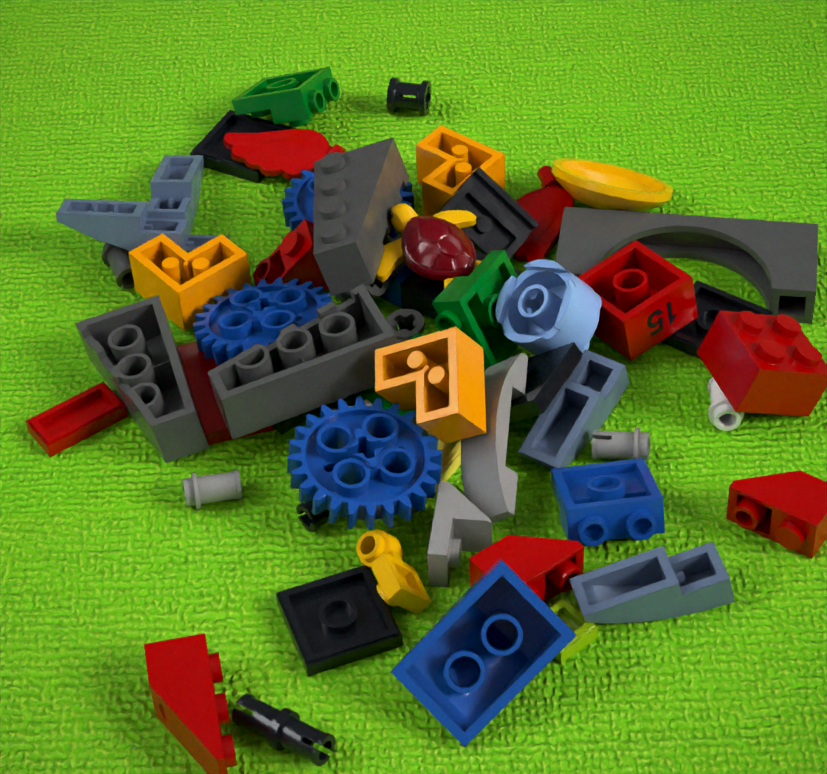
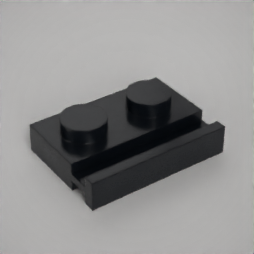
M480 167L472 171L466 181L459 186L437 212L467 210L476 216V224L461 228V230L470 238L475 250L485 255H488L493 250H505L509 259L524 243L533 229L539 225L526 210Z

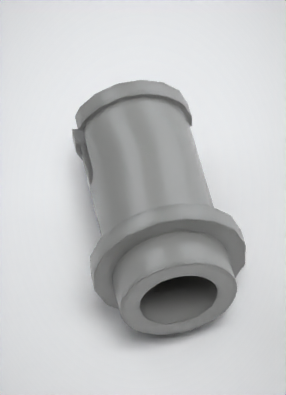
M635 428L634 432L593 430L592 459L644 458V460H649V432H641V428Z
M238 470L199 477L194 472L191 473V478L182 479L186 507L195 506L196 510H200L201 504L242 499V488Z

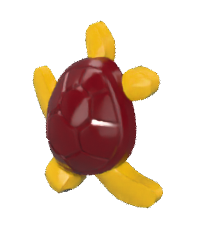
M406 203L394 205L390 212L391 223L396 231L402 233V238L384 245L385 251L376 274V279L382 282L386 281L392 271L404 261L416 274L425 278L444 281V289L455 277L469 276L481 261L476 260L474 245L461 228L475 225L476 216L467 210H447L436 213L433 216H421Z

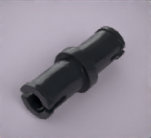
M249 693L242 695L237 701L238 704L253 711V715L250 716L234 708L232 722L266 738L267 744L278 751L287 749L311 761L316 766L324 765L331 757L315 749L313 745L317 743L334 751L336 743L334 735L325 733L301 721L297 712L289 708L279 710Z

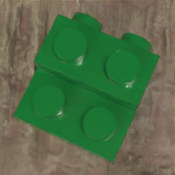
M330 67L263 78L233 99L232 103L236 115L251 113L252 118H258L271 114L274 124L289 122L290 127H297L311 122V116L327 109L326 105L329 102L337 101L340 96L338 82L332 76Z
M505 250L491 251L469 276L455 277L432 302L438 314L435 318V324L440 331L457 327L483 348L484 371L488 367L508 359L519 346L504 335L502 324L497 322L495 314L497 299L503 285L511 275L516 278L518 277Z

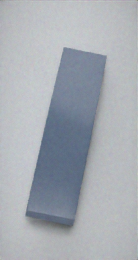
M65 199L56 213L57 222L96 240L129 251L162 233L187 253L217 237L211 235H189V219L148 218L147 202Z

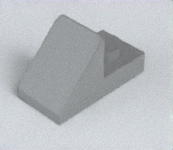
M440 481L427 552L429 586L448 587L451 568H460L462 551L480 552L492 545V523L479 508L450 482Z

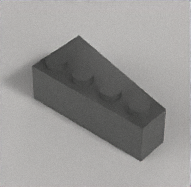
M394 138L344 153H330L321 160L314 162L313 255L332 296L350 291L361 284L367 286L374 283L385 251L382 241L386 235H390L393 227L390 218L391 208L401 203L400 189L401 187H406L409 180Z
M364 284L350 290L351 298L338 306L331 301L317 309L318 317L298 328L293 323L280 330L276 341L268 346L256 344L208 371L219 413L233 440L314 410L322 405L338 401V399H343L375 387V350L396 344L397 340L396 335Z
M159 295L75 323L90 361L115 395L126 405L129 414L165 463L209 449L176 342Z

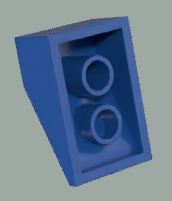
M499 558L391 670V673L465 747L576 634Z

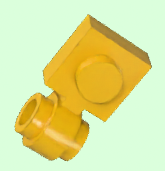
M376 529L365 532L359 538L356 546L357 555L363 565L373 570L378 581L376 589L388 605L392 607L400 606L418 615L432 603L414 566L403 562V549L396 537Z

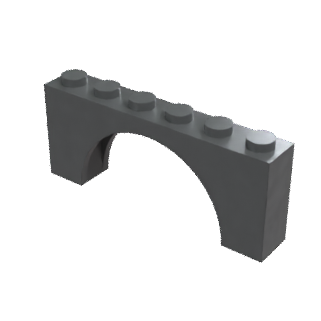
M564 207L555 262L577 277L637 240L663 258L698 259L726 267L744 277L758 290L766 304V308L773 311L774 316L784 314L794 318L798 323L812 324L817 283L818 224Z

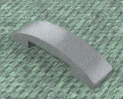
M524 353L490 366L484 371L486 433L461 440V471L465 497L491 520V523L498 522L515 514L518 474L506 467L505 464L511 400L525 395L528 356Z

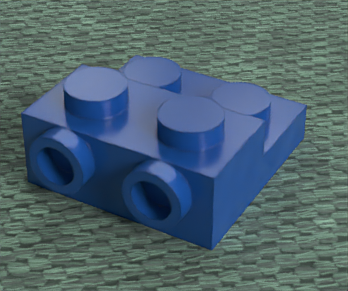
M644 458L551 469L552 488L560 506V522L567 540L578 541L583 546H597L605 540L619 538L646 540L653 534L665 533L663 496Z

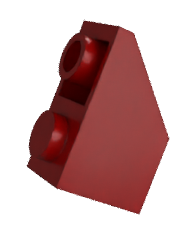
M304 219L294 231H290L284 237L282 243L267 259L262 260L258 264L255 272L252 274L255 286H258L261 279H265L267 284H273L277 278L282 277L283 283H288L294 278H298L299 285L312 281L314 288L322 286L324 287V292L328 290V286L313 255L314 223Z
M801 470L734 480L729 486L726 519L744 529L771 539L789 550H794L812 559L827 539V482Z
M507 535L469 558L470 587L501 558L544 602H547L561 592L565 593L572 590L569 579L583 574L584 546L578 541Z

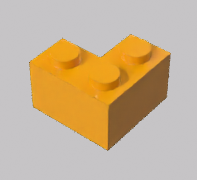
M442 125L416 144L417 182L422 185L423 216H433L459 186L466 181L472 171L478 167L505 191V154Z
M163 233L128 252L135 291L145 299L159 295L166 317L184 332L191 329L193 323L197 322L195 315L203 313L202 306L204 304H214V296L227 297V289L242 290L243 283L246 282L252 286L248 254L223 234L189 253Z
M452 327L375 350V392L392 404L399 403V409L403 412L416 409L417 425L445 444L486 433L484 352L479 344L460 329Z

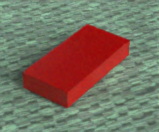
M103 381L26 421V425L31 436L49 457H52L127 418L128 414L126 405Z

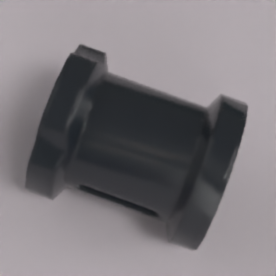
M392 77L387 90L388 111L395 112L397 109L419 111L420 115H427L431 103V82L424 80L421 84L400 82L399 78ZM403 95H413L416 98L403 97Z

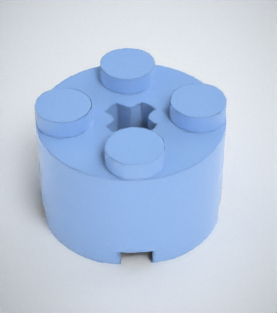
M539 259L524 265L527 270L517 278L511 275L499 293L495 313L497 322L502 324L503 333L508 339L534 356L573 342L582 353H584L585 349L588 350L589 341L598 325L600 308L602 306L601 297L588 284L559 263L548 259Z

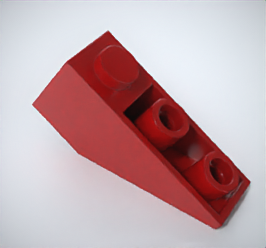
M205 633L144 644L149 687L157 718L207 774H228L227 768L237 766L232 734L222 736L220 725L229 724L230 718L225 692L215 694L214 684L224 682L219 652H208Z

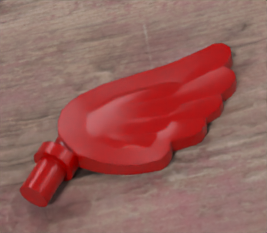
M289 129L261 133L229 132L223 138V144L227 149L231 150V157L234 161L245 163L251 169H259L265 176L283 175L288 180L302 178L301 171L303 169L314 172V162L321 160L330 153L345 152V148L336 144L332 147L321 133L308 129Z
M543 166L537 172V176L541 181V189L529 192L516 200L539 223L513 254L516 261H527L529 263L534 260L547 259L553 246L559 240L564 207H574L573 197L557 182L550 166Z

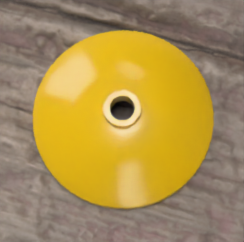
M563 158L554 160L551 169L557 182L573 198L593 207L592 209L645 212L664 205L671 200L673 188L659 179L611 164Z

